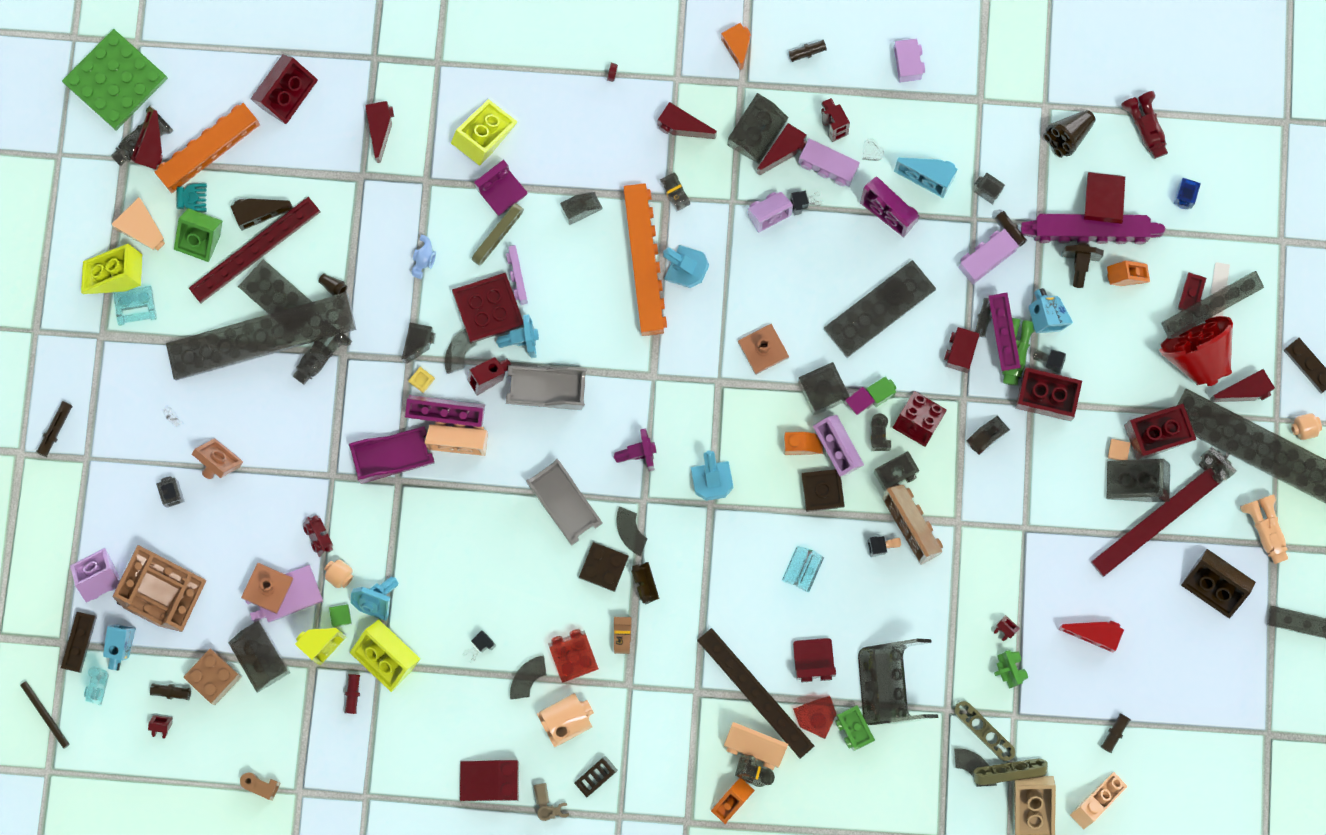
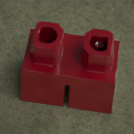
M832 98L821 103L823 107L821 109L823 115L822 124L830 126L829 138L831 142L849 135L850 121L840 104L835 105Z

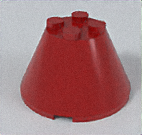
M1227 316L1206 318V323L1197 326L1192 323L1179 329L1160 344V354L1196 383V385L1207 384V386H1213L1217 384L1218 379L1232 374L1233 322Z

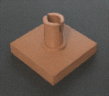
M772 323L738 340V344L755 375L789 358Z
M215 438L195 448L191 454L206 466L202 471V475L207 479H213L215 474L222 478L240 468L243 464L240 458Z
M257 563L241 599L277 614L293 582V578Z

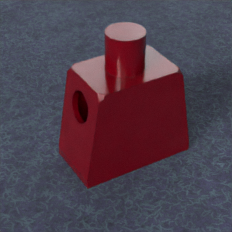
M494 357L469 369L467 381L476 396L504 380L505 372L508 371V365H511L507 358L499 362Z

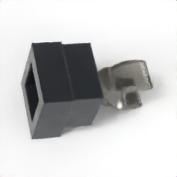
M1035 349L1033 360L1047 362L1046 368L1061 374L1066 360V353L1051 349L1048 355Z

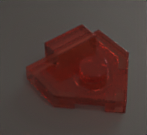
M830 696L793 708L801 729L813 733L820 738H826L837 714Z

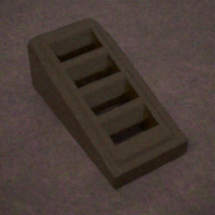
M604 756L575 781L574 784L587 798L613 776L618 769ZM601 764H603L608 769V771L610 772L609 774L603 769ZM595 769H597L602 774V776L604 777L603 779H601L599 775L594 771ZM590 774H591V775L593 776V778L598 782L596 785H595V783L590 779V777H589ZM584 779L592 787L590 790L582 782Z

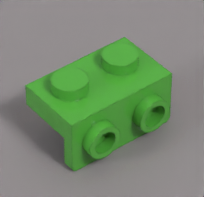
M858 705L836 715L837 720H835L839 731H844L846 735L844 741L849 749L852 748L853 751H856L875 741Z

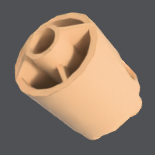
M575 693L537 713L554 748L593 728L589 721L590 715L594 714L588 700L579 701Z

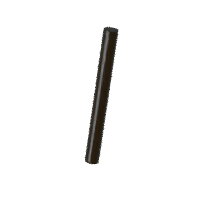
M23 682L20 685L62 748H67L70 745L28 682Z

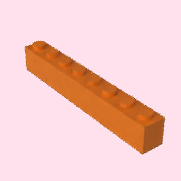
M646 183L626 185L623 187L641 336L664 334V328H667L666 316L662 317V310L665 309L664 298H660L659 291H663L662 280H658L657 273H661L660 263L655 261V255H658L657 243L653 244V237L656 236L655 225H651L650 220L654 218L653 207H649L648 200H652L651 190L646 188Z

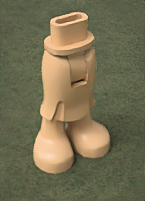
M1273 494L1242 505L1240 509L1243 513L1251 515L1264 550L1267 552L1268 557L1271 556L1273 563L1277 564L1288 560L1286 554L1288 549L1285 537L1278 523V517L1275 514L1274 503L1276 498ZM1260 506L1263 508L1267 519H1263Z

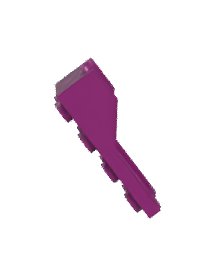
M425 426L390 436L367 438L349 443L357 472V479L360 484L435 464L433 454H428L424 437L427 435Z

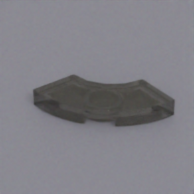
M465 329L452 339L446 350L445 370L447 374L465 369L464 360L466 354L477 345L476 342L470 344Z
M619 506L616 519L619 536L631 552L641 557L648 538L642 535L637 528V513Z
M544 655L529 660L517 671L510 688V700L529 698L534 682L540 677L547 675Z
M954 748L955 768L963 769L970 773L973 779L976 768L989 766L975 752ZM996 783L988 785L976 784V787L997 786Z

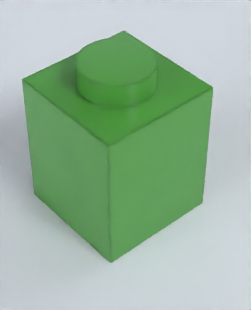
M885 376L867 387L866 391L875 400L874 406L878 407L895 396V389L897 388L891 379L888 380Z

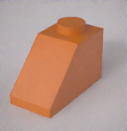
M741 22L721 33L723 44L740 70L744 67L751 36L746 26L743 27Z
M1125 260L1107 266V278L1110 285L1128 286L1150 282L1148 265L1145 263Z
M809 432L784 433L785 455L823 454V444L817 434Z
M740 777L713 807L711 812L726 824L755 790Z

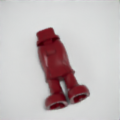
M1149 91L1138 98L1133 97L1122 102L1121 106L1130 113L1135 121L1134 124L1140 132L1144 145L1148 148V152H1152L1154 159L1167 155L1168 151L1166 149L1167 143L1164 131L1152 107L1156 94L1154 91ZM1139 105L1141 106V108H1142V110H1143V112H1144V114H1145V116H1143V117H1142V115H1141V113H1140Z

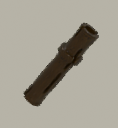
M64 401L61 402L47 432L42 435L44 438L36 453L47 458L54 442L56 443L58 440L57 436L71 408H73L71 404Z

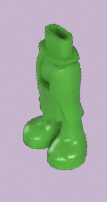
M1012 318L1015 337L1017 338L1021 320ZM1022 321L1020 340H1016L1021 368L1002 371L1004 384L1018 386L1019 378H1022L1027 350L1030 346L1029 340L1031 334L1035 332L1032 321Z

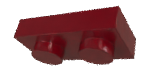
M1188 272L1178 304V310L1194 315L1197 314L1206 277Z

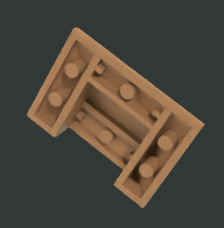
M137 545L112 597L125 610L159 627L183 632L207 580Z

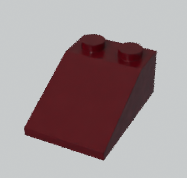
M1184 404L1131 419L1124 424L1137 461L1197 440Z
M518 760L460 761V801H519L520 762Z

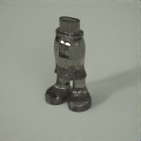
M158 114L160 137L171 134L174 130ZM143 123L123 138L118 147L115 148L116 151L111 155L120 167L126 161L128 163L131 161Z
M327 320L323 321L320 335L301 358L299 365L296 367L297 371L293 374V377L303 385L309 379L312 380V377L322 370L337 348L341 345L349 346L353 342ZM334 335L328 346H326V341Z

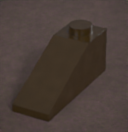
M239 199L230 206L241 231L293 209L290 200Z

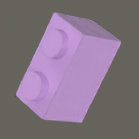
M917 38L895 41L894 53L899 83L921 80L923 73H925V64L921 62L920 58L923 55L922 45H918Z

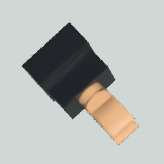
M884 536L870 537L867 540L870 558L885 555L887 548H898L902 545L900 538L885 541Z

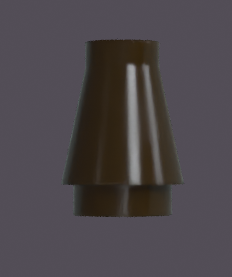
M325 273L318 280V283L333 297L341 298L347 290V285H345L344 281Z

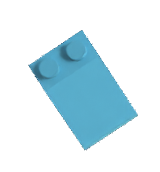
M898 158L894 172L944 198L954 181L958 168L950 161Z

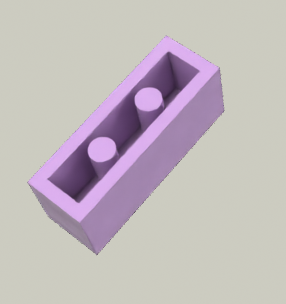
M810 138L799 157V164H801L802 168L809 171L812 169L818 172L819 176L826 179L829 177L835 180L836 184L843 187L845 185L850 186L860 165L859 161Z
M1005 229L1001 232L995 231L989 237L990 240L987 243L981 242L975 247L976 251L971 255L967 253L960 259L961 263L958 268L972 285L1017 251L1019 245Z
M838 415L829 416L813 425L840 477L848 475L864 466Z

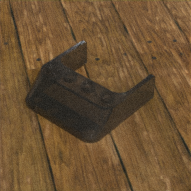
M916 638L863 647L859 651L858 664L862 711L868 725L900 724L939 718L938 714L911 716L907 706L904 651L911 646L932 643V639Z

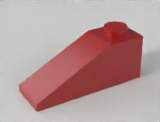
M1114 621L1062 624L1059 627V630L1112 653L1117 650L1125 629L1120 628L1121 625Z

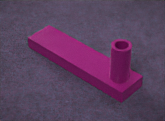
M1008 292L989 295L1001 370L1019 369L1021 366Z

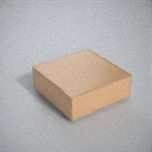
M1111 439L1107 458L1127 462L1131 443Z

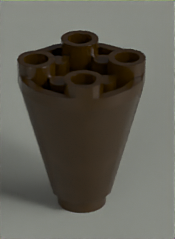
M1089 110L1081 111L1048 125L1043 138L1046 142L1050 143L1058 157L1071 156L1093 127L1096 118Z

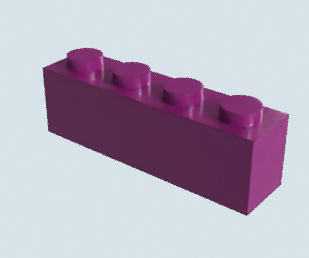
M409 395L406 402L405 418L482 427L485 404Z

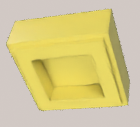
M419 367L408 382L424 394L435 380V377Z

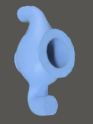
M425 235L420 236V241L424 242V246L419 250L416 249L413 255L416 265L412 268V275L418 279L423 277V268L429 267L431 269L436 258V251H432L431 241Z

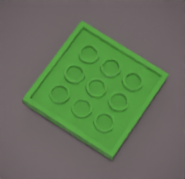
M113 29L62 82L117 131L168 77Z

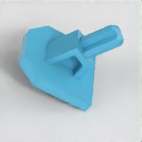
M679 245L676 252L669 247L663 250V257L671 262L664 278L666 281L688 288L702 283L709 268L708 260L703 252Z
M524 315V328L510 331V334L498 337L496 343L499 348L511 345H527L530 357L537 358L535 346L536 340H539L538 329H534L530 315Z
M707 450L703 454L705 465L691 467L695 494L706 501L726 498L734 488L729 461L716 463L714 451Z
M390 577L381 585L376 583L370 589L365 587L353 588L351 604L360 612L386 621L390 605V597L387 594L396 588L399 583L395 577Z

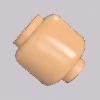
M1309 413L1297 416L1294 419V424L1291 425L1293 435H1297L1300 440H1307L1318 437L1320 431H1322V424L1319 417Z
M342 560L330 561L324 568L326 571L325 579L335 588H345L354 577L352 575L353 569Z

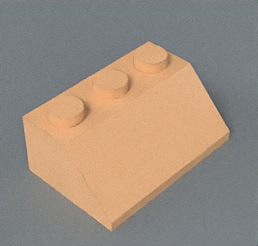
M435 422V425H429L425 444L428 450L486 456L488 431L484 430V427L473 426L472 429L465 428V425L454 424V427L446 426V423Z
M735 722L732 723L724 744L727 752L733 755L741 753L745 755L744 759L754 763L756 760L764 763V767L774 770L775 767L779 768L788 746L785 742Z

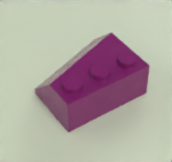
M877 176L863 187L860 204L904 238L918 222L919 215L917 210L908 206Z

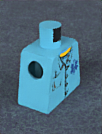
M1045 288L1034 292L1037 300L1029 305V311L1036 333L1061 332L1073 323L1058 296L1048 297Z
M118 624L107 626L103 657L110 658L108 669L119 671L121 660L129 658L136 628Z

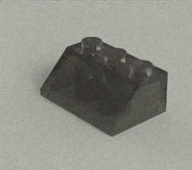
M757 93L728 137L727 146L760 164L789 117L774 102Z
M259 620L241 630L228 642L257 693L291 673L263 623Z

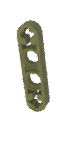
M515 203L474 253L471 259L479 266L485 262L520 218L524 208Z
M961 701L956 704L954 708L956 717L1000 760L1009 761L1015 756L1013 745L970 703ZM959 706H967V713L971 715L973 712L975 716L970 718L969 722H967L965 719H967L968 716L966 714H959ZM974 719H980L983 722V727L980 730L973 728L972 721ZM988 733L996 734V743L990 744L987 742L986 736ZM1001 740L1004 742L1001 746L1004 749H1010V757L1007 755L1003 757L1001 755L1003 751L1000 748H997V751L994 749Z
M1037 758L979 767L974 770V782L979 785H988L1044 776L1048 772V762Z

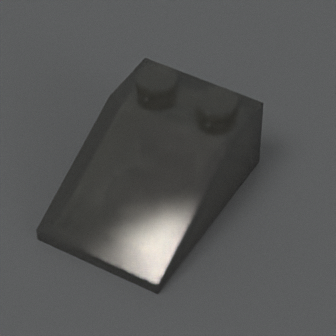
M1164 458L1107 461L1106 499L1169 502L1170 463Z

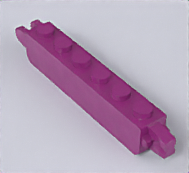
M1039 214L1035 221L1022 222L1020 227L1021 233L1024 236L1034 237L1035 241L1040 243L1058 241L1062 244L1069 243L1070 241H1077V243L1096 241L1097 244H1106L1109 241L1116 244L1134 242V244L1141 245L1148 242L1150 238L1162 237L1166 231V226L1163 223H1151V218L1148 215H1123V223L1119 224L1084 220V214Z

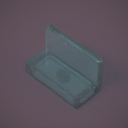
M797 546L782 581L795 585L805 592H810L825 557L814 550Z

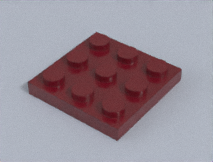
M506 272L452 289V294L470 344L524 327L523 319Z

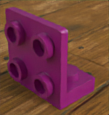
M504 159L474 181L477 191L498 216L502 215L528 194L511 173L509 165Z

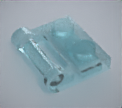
M151 285L133 288L125 292H113L119 326L146 319L157 320ZM148 307V312L123 315L125 310Z
M93 666L88 671L91 679L89 686L85 688L84 697H86V702L102 706L109 674L107 671Z

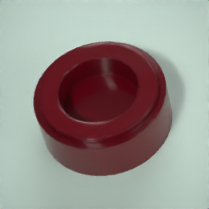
M611 62L607 81L613 82L615 80L618 68L616 63Z

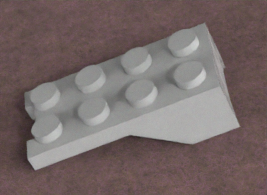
M508 365L507 376H511L510 393L506 394L505 404L582 410L585 406L584 392L587 368L560 367L545 369Z
M558 458L541 472L526 480L527 485L571 546L579 541L578 537L591 527L596 529L603 524Z

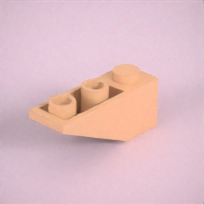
M1113 772L1070 816L1084 830L1095 822L1128 786Z

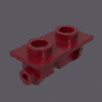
M317 515L311 518L307 517L303 523V529L312 541L313 551L319 557L325 551L326 553L333 551L332 547L334 545L329 535L321 536L320 534L326 531L321 518H318Z

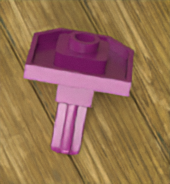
M646 428L640 429L642 442L627 446L625 450L615 452L613 458L616 463L627 460L646 459L649 472L654 471L653 459L654 454L657 453L656 445L648 437Z

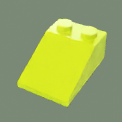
M488 99L456 129L451 144L480 166L495 151L518 121Z
M125 244L83 261L81 293L125 292L141 286L142 253L130 244Z

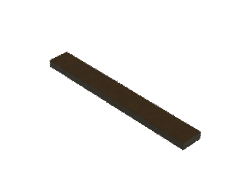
M710 628L697 640L799 759L815 747L713 628Z

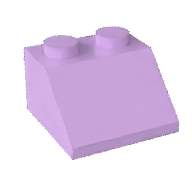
M773 192L764 201L752 203L749 206L750 208H748V216L759 233L790 217L793 205L782 192L777 194Z
M105 548L70 565L75 587L86 603L97 599L108 591L115 590L120 581L115 566Z

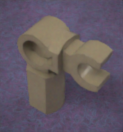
M546 783L533 785L536 805H539L537 816L541 821L556 819L555 816L562 818L569 816V813L563 814L560 811L561 807L567 806V803H561L557 807L553 805L547 806V803H550Z

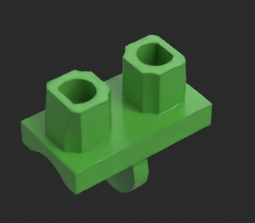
M1011 650L997 655L999 663L996 664L999 671L994 672V675H1001L1002 681H1007L1009 689L1022 684L1028 678L1027 671L1025 669L1018 670L1015 664L1021 662L1019 651L1011 652Z

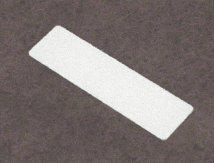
M1215 262L1208 317L1223 316L1230 264Z

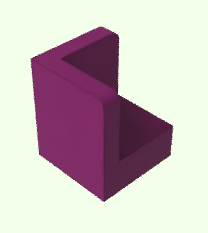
M861 387L847 398L844 404L846 407L849 406L856 415H859L866 408L872 407L875 400L864 387Z

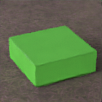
M349 604L329 608L332 627L352 624Z

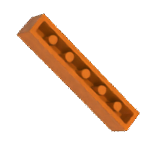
M244 103L236 105L226 117L219 118L213 127L205 129L200 137L188 142L186 148L175 152L169 161L161 163L157 167L155 174L172 194L177 190V187L184 185L260 126V123Z

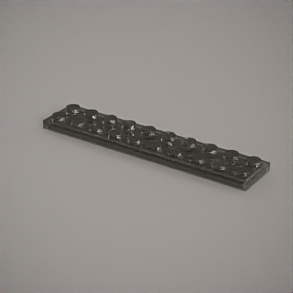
M345 292L168 342L166 347L173 379L177 381L357 329L349 295Z
M1187 388L1184 389L1177 405L1184 404L1196 438L1326 504V459Z

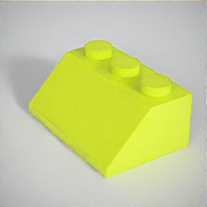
M379 619L364 630L349 652L390 692L395 690L420 661V658Z
M337 628L308 629L306 632L303 631L298 635L295 645L312 661L321 666L347 637Z

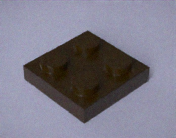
M836 469L801 474L806 512L845 507L842 481Z
M593 542L579 579L615 592L629 555Z

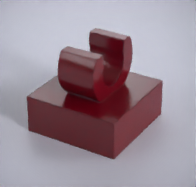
M1005 615L996 625L997 628L994 630V634H997L999 631L1004 632L1005 636L1001 640L1005 641L1008 637L1011 639L1020 628Z
M153 715L148 723V731H152V737H155L157 732H162V738L165 739L172 726L173 717Z

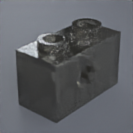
M909 451L877 467L873 473L885 492L890 487L899 486V484L905 481L910 483L917 479L916 475L920 470ZM895 469L897 472H902L900 477L898 475H893Z

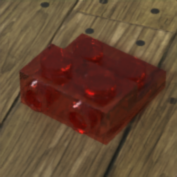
M572 630L569 632L570 636L564 638L556 636L551 639V643H548L562 683L599 669L585 630Z

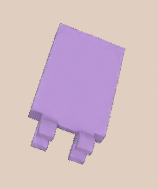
M310 565L286 574L293 578V582L277 614L259 607L260 610L250 613L252 621L255 623L267 618V621L270 623L324 602Z

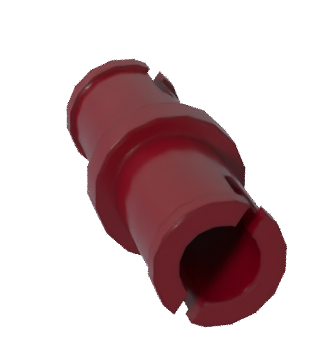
M348 674L347 692L345 691L344 694L346 695L344 713L357 714L361 675Z

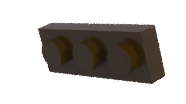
M1299 337L1283 351L1322 394L1326 391V367Z
M76 612L61 664L62 669L78 673L82 672L97 616Z

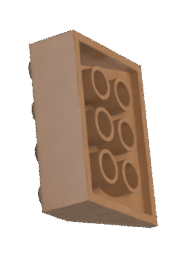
M904 484L886 489L882 499L920 565L941 555L943 545L939 538L935 539L932 531L934 530L929 521L925 522L922 517L924 513L920 505H915L912 500L914 495L910 488H905Z

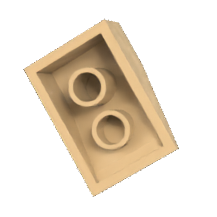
M1054 776L1014 780L1015 835H1055L1056 784Z

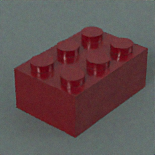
M1026 367L1023 371L1015 409L1071 422L1075 418L1083 381Z

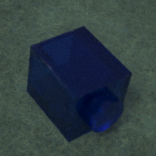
M1182 178L1179 182L1173 204L1178 205L1181 209H1192L1195 205L1201 183Z

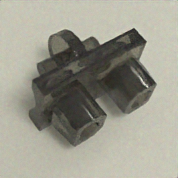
M1211 446L1200 456L1199 466L1206 471L1211 467L1215 471L1212 477L1217 483L1226 481L1237 471L1227 459L1230 455L1228 451L1223 455L1219 450L1216 451Z

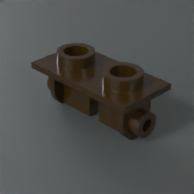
M649 562L632 566L633 570H631L635 583L640 585L637 587L639 600L646 605L660 599Z

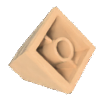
M139 197L112 223V227L115 230L152 250L156 249L158 251L165 244L161 232Z

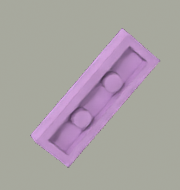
M516 245L509 246V253H506L508 264H512L513 271H510L512 282H516L517 289H513L515 299L520 300L521 305L528 304Z

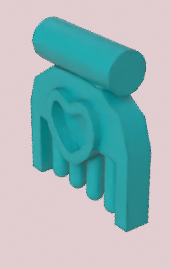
M207 183L187 185L185 190L184 187H177L176 208L184 209L185 206L187 209L189 208L197 212H207V208H195L207 206L206 203L196 204L197 202L207 201L205 198L199 199V197H206L207 194L196 193L206 192Z

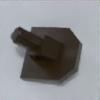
M1087 243L1065 246L1061 257L1074 259L1073 287H1084L1090 261L1099 262L1104 255V250L1090 247V244Z

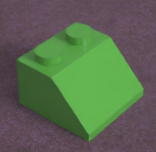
M188 208L178 219L174 250L209 262L220 238L223 221Z

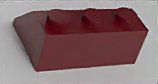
M282 54L250 99L262 110L282 123L287 124L318 79L293 57Z

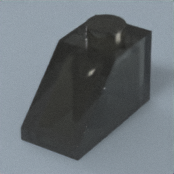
M595 192L575 195L560 203L561 210L569 225L603 209Z
M410 322L402 354L403 363L408 364L430 349L431 344H434L436 339L433 327Z
M996 416L981 426L966 441L970 444L972 450L980 455L1009 432L1010 429L999 416Z

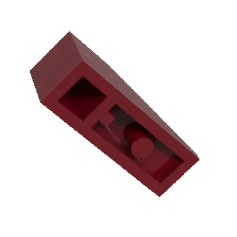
M388 101L365 105L377 163L382 161L393 124L392 118L395 117L393 106L389 107Z
M671 102L668 103L657 120L659 129L666 134L715 139L717 137V130Z
M149 106L131 160L134 163L156 170L157 165H160L163 155H161L162 147L157 110Z
M787 123L758 166L757 174L762 175L796 156L799 150L802 152L807 143V134Z
M1263 368L1216 393L1210 400L1211 402L1256 401L1260 398L1263 401L1272 396L1270 392L1275 387Z

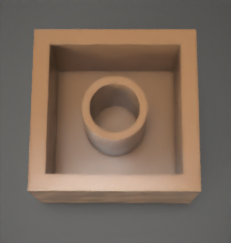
M210 648L183 678L208 702L216 705L242 676L218 653Z

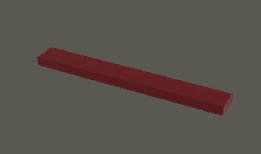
M308 196L188 289L202 304L321 213V211Z
M1209 467L1090 563L1104 577L1222 481Z

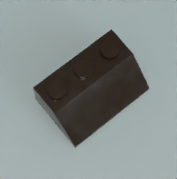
M1206 549L1190 570L1181 586L1230 619L1250 595L1256 582L1209 549Z

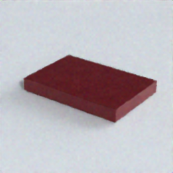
M1088 172L1084 220L1123 223L1126 176Z

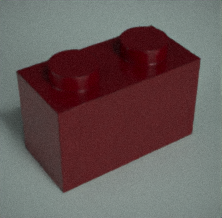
M960 327L957 328L956 332H952L949 343H952L951 350L947 349L944 360L947 361L946 367L968 373L980 333Z

